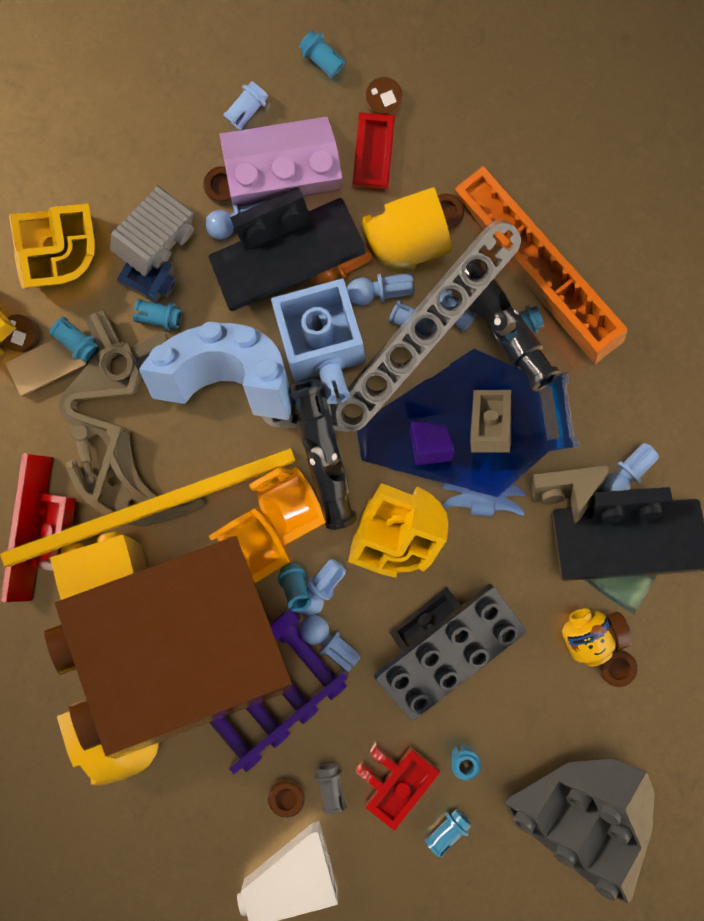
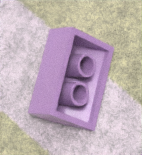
M327 116L219 134L232 207L236 204L237 206H244L268 201L298 187L303 196L340 190L342 173L336 141Z

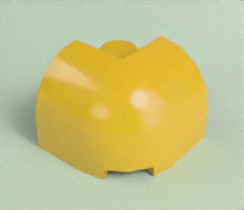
M435 187L385 204L383 214L374 217L367 215L361 220V228L374 259L388 270L400 273L415 271L416 264L452 252L448 226Z
M89 203L50 207L47 211L9 215L15 250L14 257L22 289L61 285L76 280L88 269L95 250Z
M381 483L373 498H368L353 536L348 562L397 578V573L412 572L417 569L424 572L433 563L447 541L449 524L446 511L431 493L418 486L413 494H409Z
M69 711L57 716L70 761L73 767L81 766L87 776L91 778V785L101 786L136 775L146 769L157 754L159 743L118 759L105 757L102 745L84 751L76 736Z

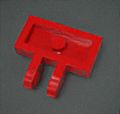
M374 746L370 751L373 758L391 772L383 781L369 766L360 764L357 767L358 775L376 789L365 804V808L395 831L439 776L440 769L412 747L408 749L397 763L387 752L378 746Z

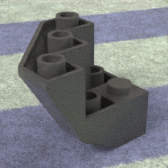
M614 758L568 762L509 797L505 805L513 817V824L517 828L530 834L554 853L553 855L558 861L574 869L595 886V890L603 897L612 901L618 898L628 904L630 903L653 830L655 791L646 771Z

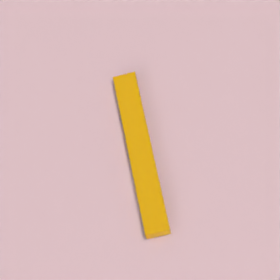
M291 448L12 548L0 553L4 566L10 567L263 475L277 468L293 464L295 461Z

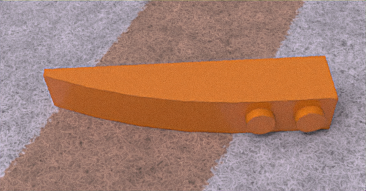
M484 166L454 188L455 193L483 230L492 221L506 220L516 227L520 233L521 244L516 254L509 260L510 265L594 364H597L625 341L628 328ZM509 230L504 234L499 231L494 233L493 237L497 241L496 247L499 244L505 247L509 244L510 241L507 238Z

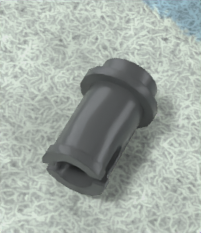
M327 763L318 766L314 780L319 783L323 812L325 814L342 812L341 810L347 808L340 779L343 776V771L338 769L337 763Z

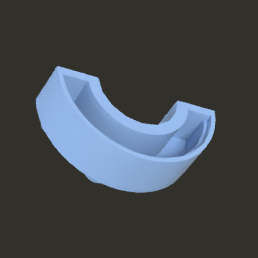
M207 322L202 326L188 329L153 348L139 369L152 399L186 404L195 392L206 385L218 381H234L243 385L253 415L288 420L291 414L293 397L289 395L290 383L281 354L271 339L250 326Z

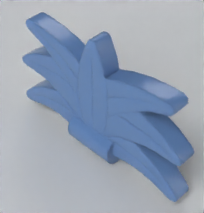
M488 461L483 463L479 473L462 466H449L450 471H453L462 478L444 484L442 489L457 491L461 494L443 502V508L465 507L471 509V515L493 517L494 511L500 510L509 511L520 516L525 515L524 511L516 503L505 498L508 496H526V493L521 488L508 482L513 478L520 477L522 475L521 471H504L492 474Z

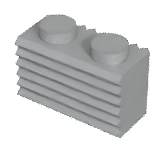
M156 186L154 191H151L150 195L118 225L117 229H114L111 234L110 250L119 258H122L124 262H128L136 271H140L143 276H146L153 267L157 270L163 267L164 263L171 256L170 249L176 243L183 245L189 239L194 230V227L191 226L194 212L160 186Z

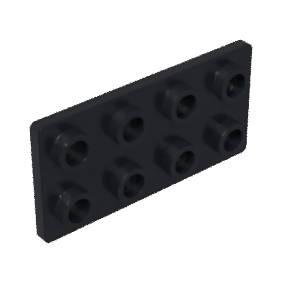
M298 187L230 217L240 241L210 254L209 260L229 310L235 311L365 254L367 249L342 198L335 199L309 211Z
M670 487L595 492L590 507L577 524L574 523L571 508L553 510L552 518L560 574L563 581L704 571V519L700 501L698 499L673 500Z
M492 584L487 585L462 606L446 587L389 632L402 652L374 674V678L409 719L414 721L525 635L527 630Z

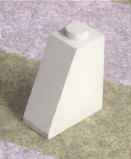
M319 821L311 823L244 879L241 893L237 894L238 907L242 917L247 915L248 921H279L338 905V889Z

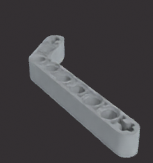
M496 220L485 227L347 388L350 397L346 401L341 402L338 390L334 389L337 404H328L325 399L324 389L320 390L323 405L330 413L335 431L354 432L362 429L516 254L521 244V237L515 226L506 220ZM509 230L510 232L507 234V238L510 241L506 247L502 244L497 245L492 251L497 259L492 262L488 255L480 250L481 247L485 245L490 251L497 242L493 237L494 233L499 231L504 234ZM481 259L486 263L484 274L477 278L467 276L465 272L467 264L471 260ZM456 289L461 293L460 301L455 306L447 307L440 302V296L445 290ZM430 318L436 323V328L431 334L421 335L415 330L416 323L420 319ZM405 347L411 352V357L404 363H397L393 361L390 354L395 348ZM377 375L383 377L387 384L382 390L376 391L367 386V380L371 376ZM294 398L288 420L262 416L263 420L274 427L298 428L296 419L299 414H294L296 408L294 407ZM352 403L359 405L363 412L358 417L350 418L344 414L342 409L347 404Z

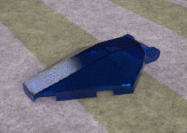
M473 349L452 362L450 366L435 376L426 379L381 408L362 429L357 430L362 461L388 467L392 470L499 497L550 451L580 447L578 435L574 436L566 385L570 384L569 373H560L559 377L548 386L552 387L559 432L558 439L549 440L542 391H531L529 388L530 381L521 369L477 349ZM474 390H511L510 452H471L470 439ZM411 422L446 425L455 450L453 460L416 466L409 434Z

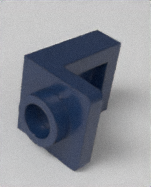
M168 261L159 270L153 267L146 276H143L140 271H136L134 267H131L126 262L117 281L119 284L150 301L158 303L162 295L164 297L169 296L177 278L173 276L175 273L173 264Z

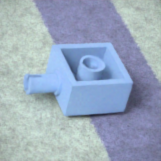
M344 279L271 298L294 383L320 376L326 396L325 399L328 404H337L334 389L338 390L340 401H346L350 397V393L347 389L342 369L366 363L362 338Z

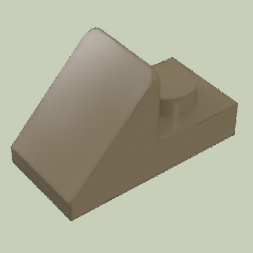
M474 390L470 439L471 452H510L511 390Z
M608 465L534 474L530 489L533 503L543 502L544 504L552 505L569 498L574 523L577 524L590 507L594 493L601 492V488L609 474Z

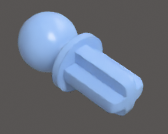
M266 201L238 208L237 204L233 205L235 213L232 214L224 210L211 212L205 220L207 233L219 240L229 237L234 230L230 217Z
M381 273L377 274L378 281L376 282L360 276L353 278L347 285L350 302L357 306L369 304L376 296H380L381 303H385L387 298L407 296L414 293V281L410 273L381 277Z
M647 443L641 444L624 463L620 461L617 464L621 469L619 473L608 474L601 492L630 490L632 480L640 484L642 482L640 477L658 460L659 455L657 451Z
M328 560L316 576H311L308 579L307 590L311 597V605L306 610L300 611L301 615L306 617L317 615L323 608L324 600L332 598L333 589L346 574V569L340 561Z
M311 615L302 621L300 625L302 639L311 645L320 644L322 646L319 651L321 656L326 654L347 672L359 661V653L339 637L341 634L339 631H336L333 635L329 633V626L324 618Z

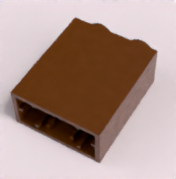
M237 536L54 602L61 625L44 631L46 645L56 671L59 675L76 669L86 697L84 700L69 705L71 721L81 747L86 751L102 745L105 757L118 759L289 692L292 687L290 677Z

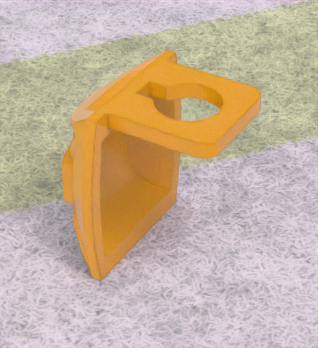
M298 467L293 469L277 468L249 484L250 489L256 492L264 518L271 525L283 546L326 523L320 502L312 486Z
M256 508L209 535L211 541L218 538L219 542L237 536L254 583L290 562L277 534Z

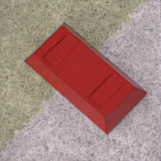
M359 112L352 186L389 189L395 115Z

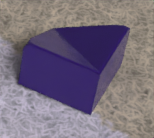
M411 422L409 434L416 466L453 460L455 450L446 425Z

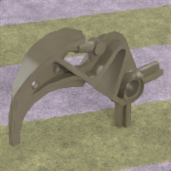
M102 310L84 319L91 335L95 338V343L98 345L100 352L94 356L63 393L60 399L59 410L65 421L72 425L70 430L71 437L77 442L80 461L84 464L86 474L83 475L75 459L66 463V471L77 493L95 510L106 515L130 506L129 502L132 499L139 503L157 495L153 494L146 487L135 469L129 433L125 432L126 427L80 413L77 410V404L82 400L137 395L142 380V375L139 371L141 365L150 355L152 349L167 341L168 338L165 332L162 331L133 346L129 342L126 343V341L120 342L105 311ZM118 355H124L128 362L127 369L122 374L115 375L110 368L111 361ZM97 434L103 439L107 447L99 476L92 471V455L88 439ZM111 477L117 479V483L114 486L109 483ZM202 497L128 524L151 526V524L169 521L205 505Z

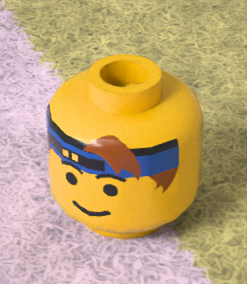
M588 608L576 610L570 614L569 621L565 623L562 629L565 643L575 661L593 667L607 662L612 657V652L615 650L617 643L605 614L599 611H590Z

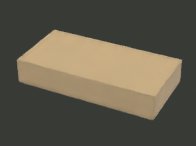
M53 339L5 364L20 396L25 397L85 368L89 363L88 361L74 360L72 357L73 353L59 341Z

